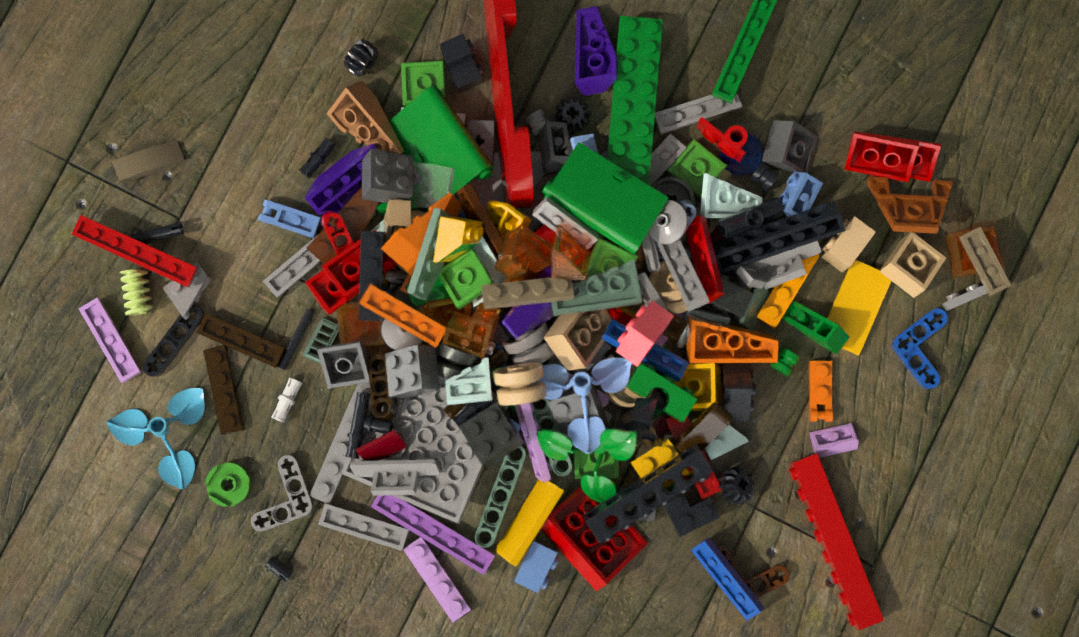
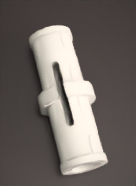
M292 378L288 379L282 395L278 397L279 402L271 418L282 423L285 422L291 406L295 405L294 400L302 385L301 382Z

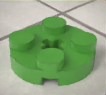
M223 463L215 466L206 478L209 498L220 506H236L243 502L251 488V478L247 471L236 463ZM232 479L234 487L226 491L223 481Z

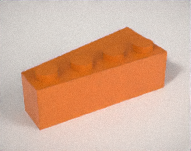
M687 315L686 358L690 363H778V340L773 335Z

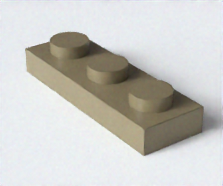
M981 227L959 237L989 296L1011 286Z

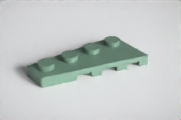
M438 208L433 209L407 293L422 300H426L445 264V262H433L440 218L453 216Z
M633 259L626 264L588 277V279L581 282L573 283L574 300L551 302L553 316L641 304L642 297L635 260Z

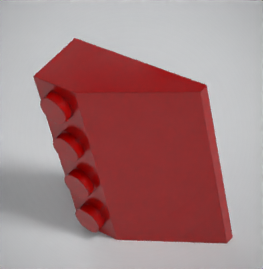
M580 486L549 514L541 530L597 592L607 585L648 542L631 526L628 529H621L615 533L611 540L599 543L585 522L583 514L601 503L589 498ZM608 516L606 522H613L616 519V516Z

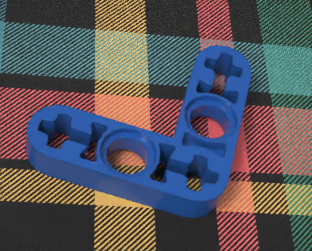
M940 308L929 311L892 340L893 351L919 385L925 389L937 387L940 382V376L918 345L947 323L948 316ZM933 313L935 315L940 314L941 318L939 320L941 323L936 322L929 327L927 323L934 319ZM917 325L924 327L925 335L919 338L914 334V328ZM908 337L913 339L905 345L906 350L898 348L900 344L899 339L901 341L906 340ZM912 356H918L921 359L920 367L915 368L911 366L910 359ZM926 366L928 369L924 370V372L928 376L933 375V384H926L924 381L926 380V376L924 375V373H920L918 375L917 371L924 369V367Z

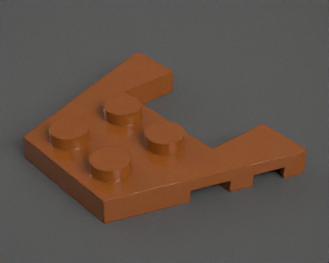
M869 176L867 185L893 231L937 234L953 181L933 180L931 185L933 196L890 194L888 177Z

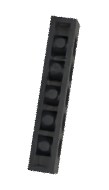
M835 201L762 225L759 228L713 242L712 245L719 273L722 274L737 269L740 266L772 257L846 230L841 213Z
M694 444L583 514L584 520L599 543L609 541L615 536V533L621 529L630 528L634 521L640 517L649 516L653 509L659 505L664 506L668 504L675 495L683 494L694 483L706 480L713 470L701 450ZM685 468H692L688 475H682V471ZM666 480H673L669 487H663V483ZM649 491L654 492L651 498H644L645 493ZM629 503L635 504L632 510H625L626 505ZM615 515L616 519L613 522H606L608 516Z

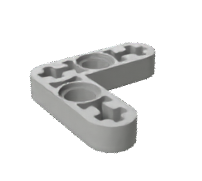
M285 455L278 461V469L289 501L255 513L251 518V526L256 531L261 532L307 516L312 512L313 501L311 496H309L310 493L299 462L294 456ZM286 459L294 462L291 470L292 473L298 472V476L286 478V475H290L289 470L283 468V465L286 464ZM294 479L299 480L302 485L298 492H293L290 489V482ZM305 492L306 496L301 498L303 503H308L306 512L298 510L297 506L300 505L299 498L294 500L293 496ZM279 508L287 509L288 517L285 520L277 518L276 513ZM272 511L271 514L275 524L272 525V520L265 522V527L263 528L261 525L256 524V521L259 520L258 516L261 515L262 518L270 517L268 512Z

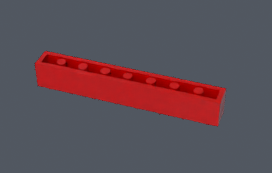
M812 454L789 463L791 468L788 471L793 481L796 480L799 489H796L801 502L805 501L807 506L805 510L806 517L809 522L813 521L816 530L813 531L817 543L821 542L824 551H821L822 557L826 564H830L832 569L830 577L834 585L838 584L840 593H838L840 602L843 606L846 605L849 613L846 616L850 626L862 630L884 621L818 454Z

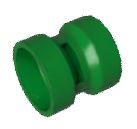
M781 347L778 352V363H771L770 367L778 373L789 377L792 373L793 365L798 363L800 357L790 350Z

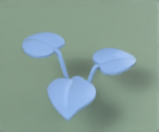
M610 358L600 361L592 370L593 377H590L585 372H579L574 375L570 383H568L569 374L563 366L557 364L543 366L544 376L539 381L546 385L547 396L545 399H558L562 396L563 389L568 390L571 386H573L576 394L581 395L584 419L577 418L568 426V437L573 441V445L584 453H592L601 445L599 438L605 430L604 423L599 417L588 418L585 395L591 391V383L596 386L601 384V388L608 393H616L623 390L628 384L632 365L625 358Z

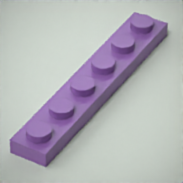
M377 495L371 505L375 510L483 575L496 556L395 496Z

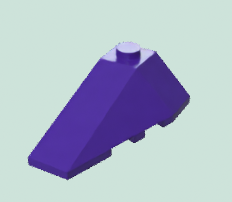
M597 6L576 10L575 84L583 96L604 93L617 79L618 59Z
M562 259L545 265L535 278L571 276L572 284L575 283L574 273ZM551 302L513 306L502 323L516 339L554 317Z

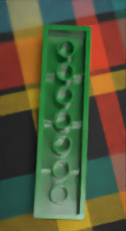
M620 16L616 49L618 73L617 79L613 83L607 160L649 185L663 19Z

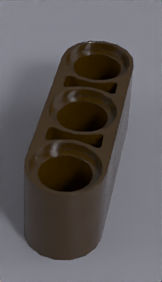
M376 354L368 361L372 411L379 418L391 420L397 414V398L389 397L385 357ZM384 361L383 369L378 371V364ZM386 382L385 391L380 393V385ZM388 404V411L382 414V406Z
M717 401L712 403L678 437L674 447L682 453L696 444L702 452L730 424L733 415Z

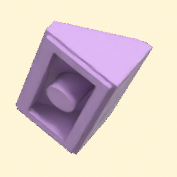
M852 423L810 432L814 454L817 453L819 458L858 449L859 440Z

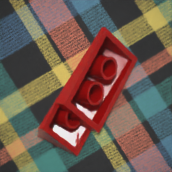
M854 131L850 139L844 170L888 177L889 179L909 182L910 178L930 182L941 144Z
M361 239L321 266L323 270L305 282L321 308L328 315H331L359 293ZM385 254L383 275L397 265L387 254Z

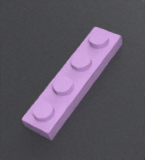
M97 297L78 308L120 382L125 383L142 373L100 298Z
M530 402L515 405L535 477L543 483L551 480L549 473L551 466L549 461L545 459L544 452L538 442L536 433L540 428L532 415L534 411L533 404Z
M422 537L403 549L452 623L471 610Z

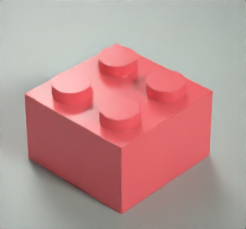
M653 300L647 307L643 305L636 314L638 319L635 317L629 322L625 328L628 332L624 331L617 341L620 345L616 352L636 367L639 366L674 317L673 314Z

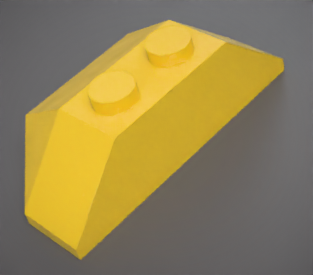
M490 200L486 205V209L490 214V220L494 227L499 230L502 242L509 248L513 256L520 247L532 219L508 203Z

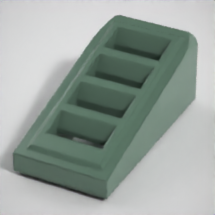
M321 318L302 356L321 364L319 356L311 353L313 349L317 350L319 346L315 345L316 341L326 346L334 345L342 326ZM325 325L333 329V334L323 330V326ZM320 333L330 337L329 341L320 338Z

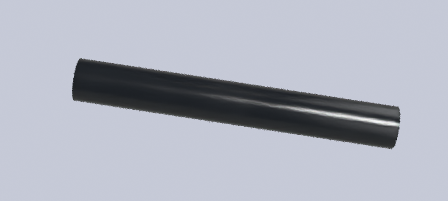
M306 309L277 367L286 370L315 312Z

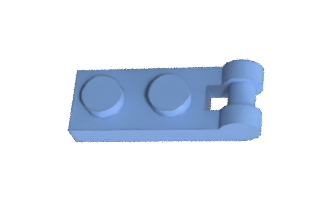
M264 200L262 205L264 209L262 214H259L258 221L310 238L316 236L321 222L320 217ZM272 210L277 211L275 218L270 217Z

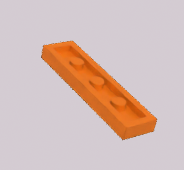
M372 284L369 285L359 302L362 306L434 347H437L447 330L445 326Z

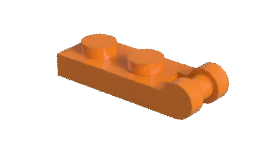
M809 361L810 422H817V420L833 421L832 361ZM817 405H824V411H817Z

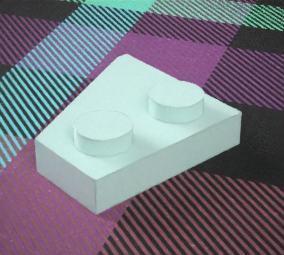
M728 425L705 448L709 459L713 460L749 441L745 436Z

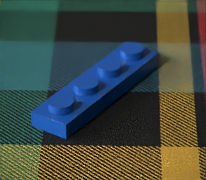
M612 319L601 339L618 348L620 345L617 342L624 331L628 332L625 330L626 326ZM656 343L642 360L643 363L646 362L652 365L657 371L677 382L680 381L689 364L686 360Z
M709 537L691 549L746 621L759 614L765 608Z

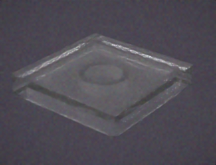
M412 161L413 195L408 200L411 201V206L429 209L449 192L451 193L455 169Z

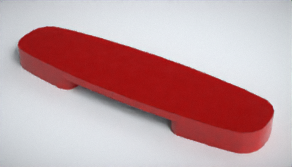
M484 0L489 67L505 203L517 209L530 208L533 204V176L529 131L527 126H514L505 38H510L516 26L515 0Z

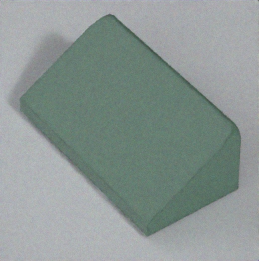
M754 287L750 303L743 317L737 322V325L753 330L757 321L756 317L769 296V291L765 290L764 287L762 289Z

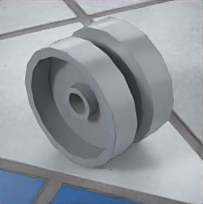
M546 322L516 339L513 336L509 340L502 342L506 352L513 354L512 362L514 365L543 363L555 354L544 339V336L549 331Z

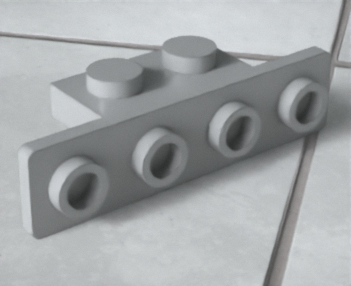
M818 241L745 265L744 267L755 269L767 282L764 285L766 290L805 275L806 271L802 260L819 254L822 251ZM739 268L734 269L739 282L742 283V279L736 273Z
M429 458L423 460L402 459L389 461L382 459L380 461L359 460L350 462V468L356 477H373L371 486L373 496L416 495L419 476L440 475L441 471L437 461Z

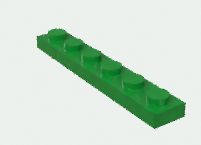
M778 0L753 1L713 90L712 97L730 104L733 103Z

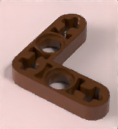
M716 545L721 552H725L724 557L727 561H730L731 566L742 578L728 549L722 545ZM775 565L744 582L749 585L750 590L758 598L787 583L789 572L785 567ZM777 569L780 572H784V575H782L783 580H772L773 586L770 587L769 581L764 575L768 574V577L771 578L776 575L775 570ZM756 579H762L765 582V588L760 592L755 591L753 588V583Z

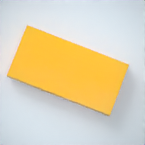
M855 260L847 270L827 319L838 324L849 335L850 338L842 349L859 356L891 280L879 272L880 270Z
M538 480L494 551L516 567L564 490L550 481L543 483Z

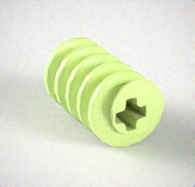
M141 269L121 271L120 273L125 275L121 278V282L128 283L122 286V290L128 292L123 295V299L130 300L124 304L125 308L130 309L125 312V315L146 314L147 310L153 308L152 305L146 304L147 301L151 300V297L144 294L150 291V288L143 287L144 284L149 282L148 279L142 278V276L148 274V271Z

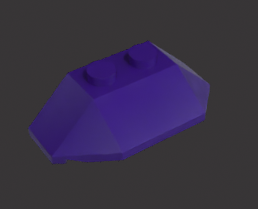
M374 144L350 151L316 178L304 198L318 215H324L328 211L338 213L361 188L362 160L371 148L377 149Z

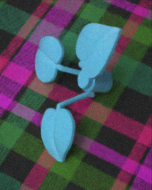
M202 388L183 390L170 399L167 408L169 413L175 416L173 418L167 417L164 420L161 417H154L148 424L147 417L142 411L129 409L107 420L109 430L123 444L130 446L138 445L144 440V432L149 431L156 437L161 438L170 451L171 456H166L160 461L158 466L160 477L167 484L179 489H185L189 485L195 473V461L192 455L185 450L175 454L166 435L170 431L169 422L179 419L182 424L192 425L203 417L205 402Z

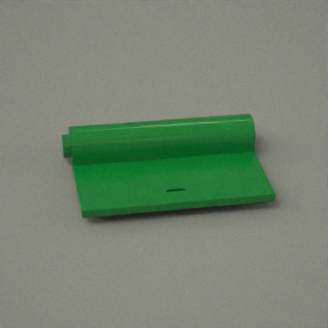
M436 85L425 89L389 121L404 150L403 153L412 156V166L437 201L449 192L455 196L458 190L471 183L474 179H482L484 181L492 176L494 166Z
M580 142L575 146L553 183L548 181L542 191L545 194L543 199L548 196L582 223L632 254H635L669 198Z

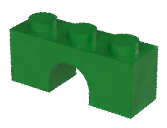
M646 362L644 365L640 363L633 371L625 388L641 398H646L653 388L663 390L666 395V403L662 411L677 421L684 422L697 401V398L693 397L694 392L684 386L679 388L674 385L675 380L665 374L662 377L655 373L657 369Z

